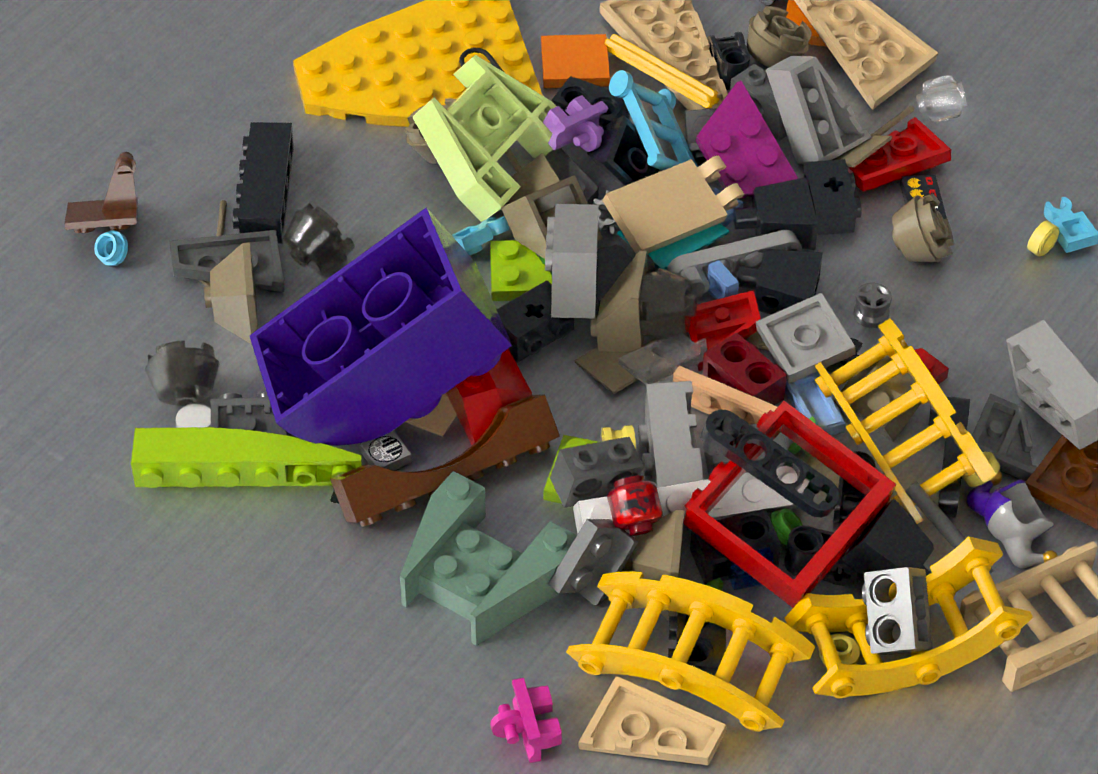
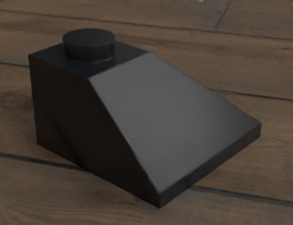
M625 115L602 127L604 134L601 136L602 142L600 147L594 151H587V155L622 187L662 171L648 165V154L638 131Z

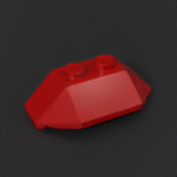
M507 349L502 352L500 360L491 370L479 376L470 375L446 392L471 445H473L490 426L499 408L532 395V391L512 354Z

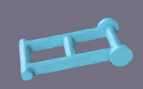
M624 70L617 71L610 80L609 91L611 95L623 98L648 154V165L663 171L692 159L697 166L673 113L676 104L674 92L668 89L655 92L634 83L630 73ZM640 100L652 105L653 111L658 115L661 124L648 118ZM657 137L671 143L679 162L665 156Z

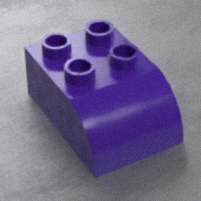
M427 207L249 335L276 424L302 440L333 446L371 441L390 433L410 418L418 419L428 415L438 405L443 394L470 375L479 376L491 370L500 360L502 352L512 346L476 262Z

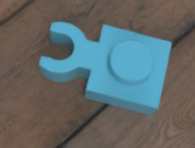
M1067 197L1061 198L1060 209L1053 207L1050 201L1045 203L1044 216L1048 221L1059 227L1057 241L1066 253L1098 244V231L1083 211L1077 213L1071 211L1072 202Z
M493 216L476 226H469L456 232L452 236L469 255L481 251L483 249L482 244L494 239L493 236L502 234L510 228L505 216L496 219V216Z

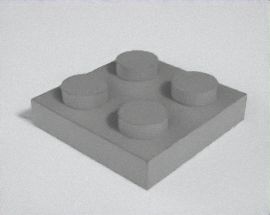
M822 293L756 321L758 333L776 363L787 374L786 379L789 384L817 372L815 365L820 362L826 368L856 354L855 345Z

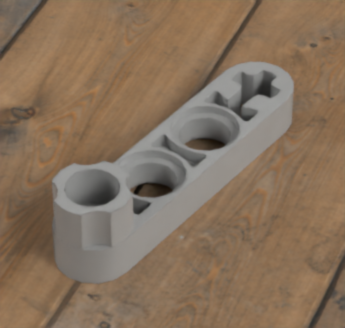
M781 230L678 256L670 262L667 272L680 298L693 302L699 300L709 290L710 286L707 280L709 264L717 260H725L723 265L734 277H737L739 266L760 269L764 252L767 250L802 251V246L792 231ZM758 251L754 257L744 260L749 254Z

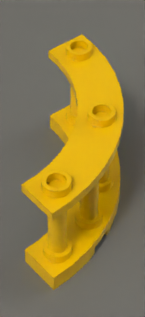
M889 318L878 325L883 336L878 339L879 343L831 374L827 372L821 362L815 365V368L820 376L814 380L826 398L831 395L834 396L851 423L845 426L856 445L858 446L864 442L885 476L896 483L894 490L897 494L891 500L895 499L918 524L923 519L915 508L916 504L908 496L892 472L891 468L942 436L945 439L952 436L962 454L957 456V462L920 484L929 496L965 474L971 476L975 473L984 483L994 477L996 473L970 432H967L961 422L956 425L954 424L950 416L956 413L955 409L913 347L907 345L904 335ZM887 355L892 359V361L842 392L839 390L838 386ZM909 372L915 383L910 385L911 390L862 421H859L850 404L901 373L903 376ZM929 401L938 417L933 419L934 424L882 456L869 434L919 402L923 405Z
M968 536L948 555L930 566L932 573L926 576L929 606L936 603L940 605L954 639L929 651L912 652L911 657L883 663L880 654H871V649L865 636L868 614L867 606L864 604L863 599L855 600L853 594L819 595L806 593L784 619L786 624L796 631L808 632L814 636L828 670L812 687L814 693L842 699L849 696L891 692L918 684L929 685L936 682L941 676L973 662L1005 641L1018 636L1021 628L1033 616L1031 611L1005 606L989 571L991 566L1003 556L999 544ZM975 580L991 614L968 630L954 596L957 591ZM893 583L889 588V597L891 601L896 597L897 587L895 583ZM848 631L854 634L866 664H842L830 632Z
M634 571L613 572L602 575L597 587L609 597L611 603L592 644L571 645L566 651L567 654L578 662V666L584 672L591 675L620 674L658 681L670 689H682L720 707L739 719L744 727L752 731L760 732L783 726L785 720L768 708L785 665L791 662L810 659L815 649V645L776 617L772 619V622H769L752 613L753 604L704 584L669 575H662L660 581L643 579L644 575L642 572ZM645 608L628 647L609 645L626 609ZM664 610L690 615L671 658L644 651L658 618ZM705 622L714 623L733 632L715 676L687 664ZM748 640L764 649L771 657L754 697L730 684Z

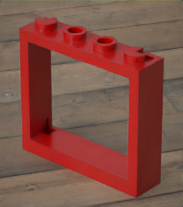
M783 401L774 412L769 410L767 414L764 413L756 425L758 430L772 440L781 432L865 495L863 500L795 579H792L708 514L746 472L731 460L727 464L721 461L710 474L708 480L711 482L703 491L697 488L692 493L691 499L684 505L687 509L684 525L794 608L806 593H811L886 506L891 499L896 483L794 407ZM754 443L747 444L744 447L745 455L753 461L764 452L760 445Z

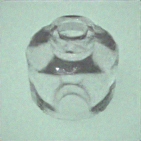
M952 75L924 81L922 84V94L916 95L920 114L927 113L929 120L933 123L958 118L962 115L963 108L968 107L962 80L956 81Z

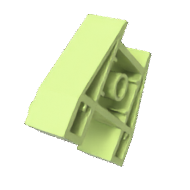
M474 55L453 74L467 88L446 110L434 97L413 116V119L458 199L482 222L500 210L521 187L497 163L510 146L517 140L534 159L542 153L546 156L553 150L548 144L553 133L543 124V121L548 111L557 106L528 86L479 56Z

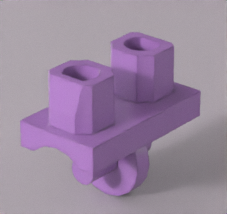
M581 95L569 103L566 112L570 116L559 106L550 109L543 121V124L553 133L548 144L554 151L572 142L575 146H580L585 151L590 152L598 149L602 142L601 136L604 134L603 128L599 126V117L607 112L608 107L603 101L591 105Z

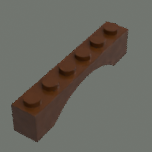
M545 394L530 395L499 408L490 426L478 441L461 455L443 465L412 472L392 471L376 465H362L330 480L346 522H359L360 526L363 527L381 520V513L394 508L395 512H399L416 505L415 498L427 493L431 497L453 471L474 481L484 476L483 469L493 465L496 466V469H500L517 462L516 455L528 451L529 455L550 448L549 441L560 437Z

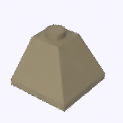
M575 175L501 207L515 240L544 259L548 217H555V204H588ZM598 228V241H600L603 237Z
M250 242L238 246L210 271V286L204 287L205 307L213 308L215 323L252 345L249 335L258 330V316Z
M639 250L601 299L598 315H595V319H591V336L597 337L598 351L642 352L650 307L647 251Z
M887 355L849 379L841 392L892 361V359ZM909 372L903 376L900 373L850 404V407L859 421H862L911 390L910 385L915 383ZM834 399V402H835V404L837 405V407H839L840 409H842V408L840 407V405L838 404V402L836 401V399ZM921 402L875 431L894 442Z
M675 510L663 516L658 522L652 524V532L635 536L638 544L626 562L625 570L642 572L644 575L643 579L660 581L662 575L680 578L684 510ZM664 610L661 612V615L669 621V616H676V612Z

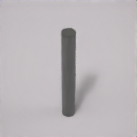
M918 482L913 483L905 491L954 549L966 539Z

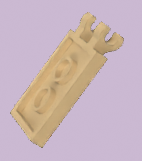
M718 155L710 158L699 167L695 165L692 159L606 193L602 201L634 252L637 254L641 250L647 251L648 254L724 222L728 216L726 210L738 206L739 203L736 199L743 197L744 193L739 185L735 183L726 187L717 195L714 194L708 183L719 179L721 175L718 171L726 168V165Z

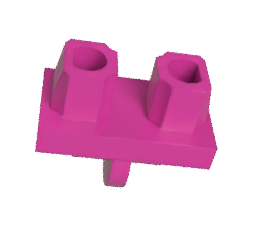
M524 678L512 680L515 697L512 699L514 710H511L509 704L500 705L498 707L499 714L492 718L490 726L493 735L506 738L509 744L517 743L519 741L518 734L521 733L529 763L541 761L542 749L562 744V731L559 720L555 717L536 721V715L553 712L552 697L548 685L527 688Z

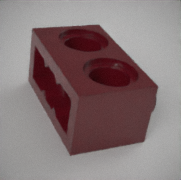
M738 333L733 334L704 353L703 376L773 405L784 400L787 374L784 373L778 364L772 363L760 353L753 343L747 342Z

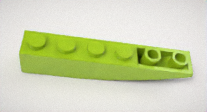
M214 427L135 428L131 456L135 487L148 488L332 486L331 478L362 466V456L360 454L323 443L316 444L281 434Z

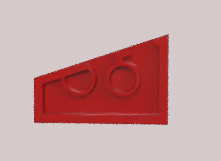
M914 117L907 122L906 129L901 132L894 130L887 136L892 137L889 142L857 166L847 167L849 173H854L855 185L864 192L901 179L903 176H909L951 161L952 149L920 120Z

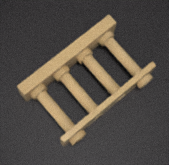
M1094 541L1080 547H1071L1054 559L995 584L1005 606H1013L1014 608L1031 611L1033 618L1027 625L1041 641L1028 648L1020 647L1014 638L999 645L1007 655L1002 681L1011 693L1098 653V616L1094 618L1087 617L1061 586V584L1079 577L1098 600V575L1092 570L1098 548ZM980 590L972 591L961 601L960 612L966 626H970L978 621L981 622L991 614ZM1046 592L1074 627L1061 633L1054 632L1028 599Z

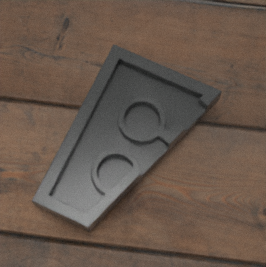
M276 230L170 241L173 275L174 277L210 282V271L242 243L250 242L255 288L284 292V279Z

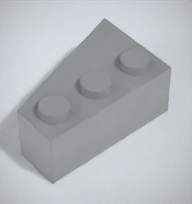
M1042 320L1007 338L1006 341L1018 397L1078 449H1082L1097 441L1098 382L1046 321Z

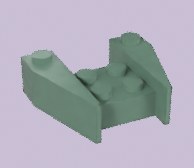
M453 471L431 495L400 574L401 602L407 608L420 593L470 620L471 643L477 646L559 594L548 583L577 535L549 521L525 551L520 553L475 529L486 517L485 487Z

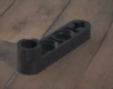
M947 397L956 411L955 414L950 416L955 425L961 422L967 430L970 399ZM932 406L930 408L928 426L934 424L933 419L938 417ZM952 436L945 439L942 470L957 462V456L962 454ZM962 477L939 490L938 507L947 517L956 518Z
M720 409L713 411L708 416L700 435L703 441L702 449L711 456L724 455L813 517L822 518L828 516L834 510L839 500V490L830 479L733 412ZM715 430H720L724 433L719 436L715 433ZM739 433L744 436L741 438L737 448H734ZM750 443L760 445L765 452V457L762 460L753 461L745 455L744 447ZM782 466L793 468L797 474V481L791 484L782 482L778 478L776 470ZM806 478L810 482L801 494L798 490ZM820 491L827 494L825 501L820 502V504L813 501L815 494H818Z

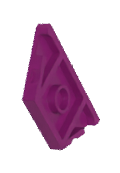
M741 80L738 81L699 132L695 141L706 160L719 155L726 165L725 169L718 171L721 177L717 179L723 190L737 183L744 193V196L738 199H745L748 196H752L753 190L756 187L798 179L743 82Z

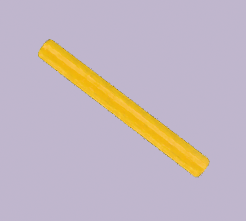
M612 34L610 39L605 40L608 52L703 107L712 109L714 104H718V92L617 34Z

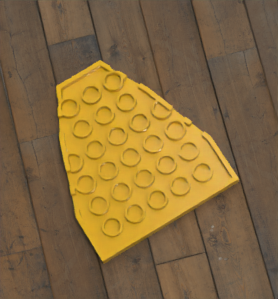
M424 0L353 28L293 60L294 72L305 114L329 115L342 120H346L348 114L364 116L367 124L408 127L410 123L407 118L434 97L441 105H446L445 99L447 98L457 99L467 88L453 74L461 68L459 63L461 54L470 48L486 50L506 74L543 96L509 0ZM471 53L464 58L466 63L474 55H477L490 63L487 57L481 53Z

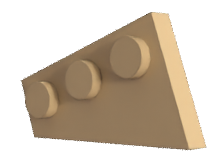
M616 676L578 741L579 750L709 765L727 730L726 724Z

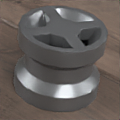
M875 282L861 285L857 289L855 296L854 319L864 327L878 328V325L889 319V307L892 301L891 291L886 286Z

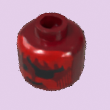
M643 475L631 476L614 482L615 488L608 493L607 499L615 527L629 530L630 536H639L652 532V524L658 522L663 516L655 483L646 481Z

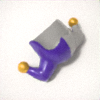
M999 471L990 481L974 487L969 492L966 501L968 507L984 517L988 530L996 539L1003 543L1009 558L1015 566L1021 569L1035 567L1058 557L1057 553L1053 550H1048L1044 554L1034 553L1031 550L1032 540L1054 526L1053 522L1047 519L1041 512L1024 480H1017L990 493L991 488L999 485L1002 481V474Z

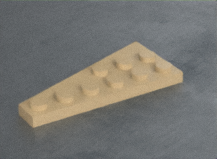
M607 0L600 3V14L621 37L716 90L719 102L714 104L712 109L719 107L728 93L723 79H720L717 72V63L715 58L711 56L708 39L698 12H695L692 0ZM665 85L670 91L674 92L676 98L687 110L707 109Z
M794 0L872 110L936 61L937 51L870 0Z

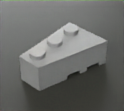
M790 56L765 69L797 164L832 160L872 138L867 129H862L854 118L855 112L851 106L845 105L837 93V86L816 57Z
M555 204V217H548L545 271H552L551 317L595 319L598 205Z
M692 381L646 384L645 424L638 425V438L640 447H646L647 453H643L642 457L644 476H651V481L655 483L657 488L704 480L700 448H697L694 428L697 427L696 414H691Z

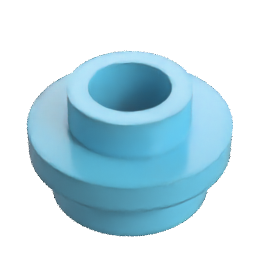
M114 230L101 234L95 242V254L105 265H119L124 261L128 252V241L125 235Z

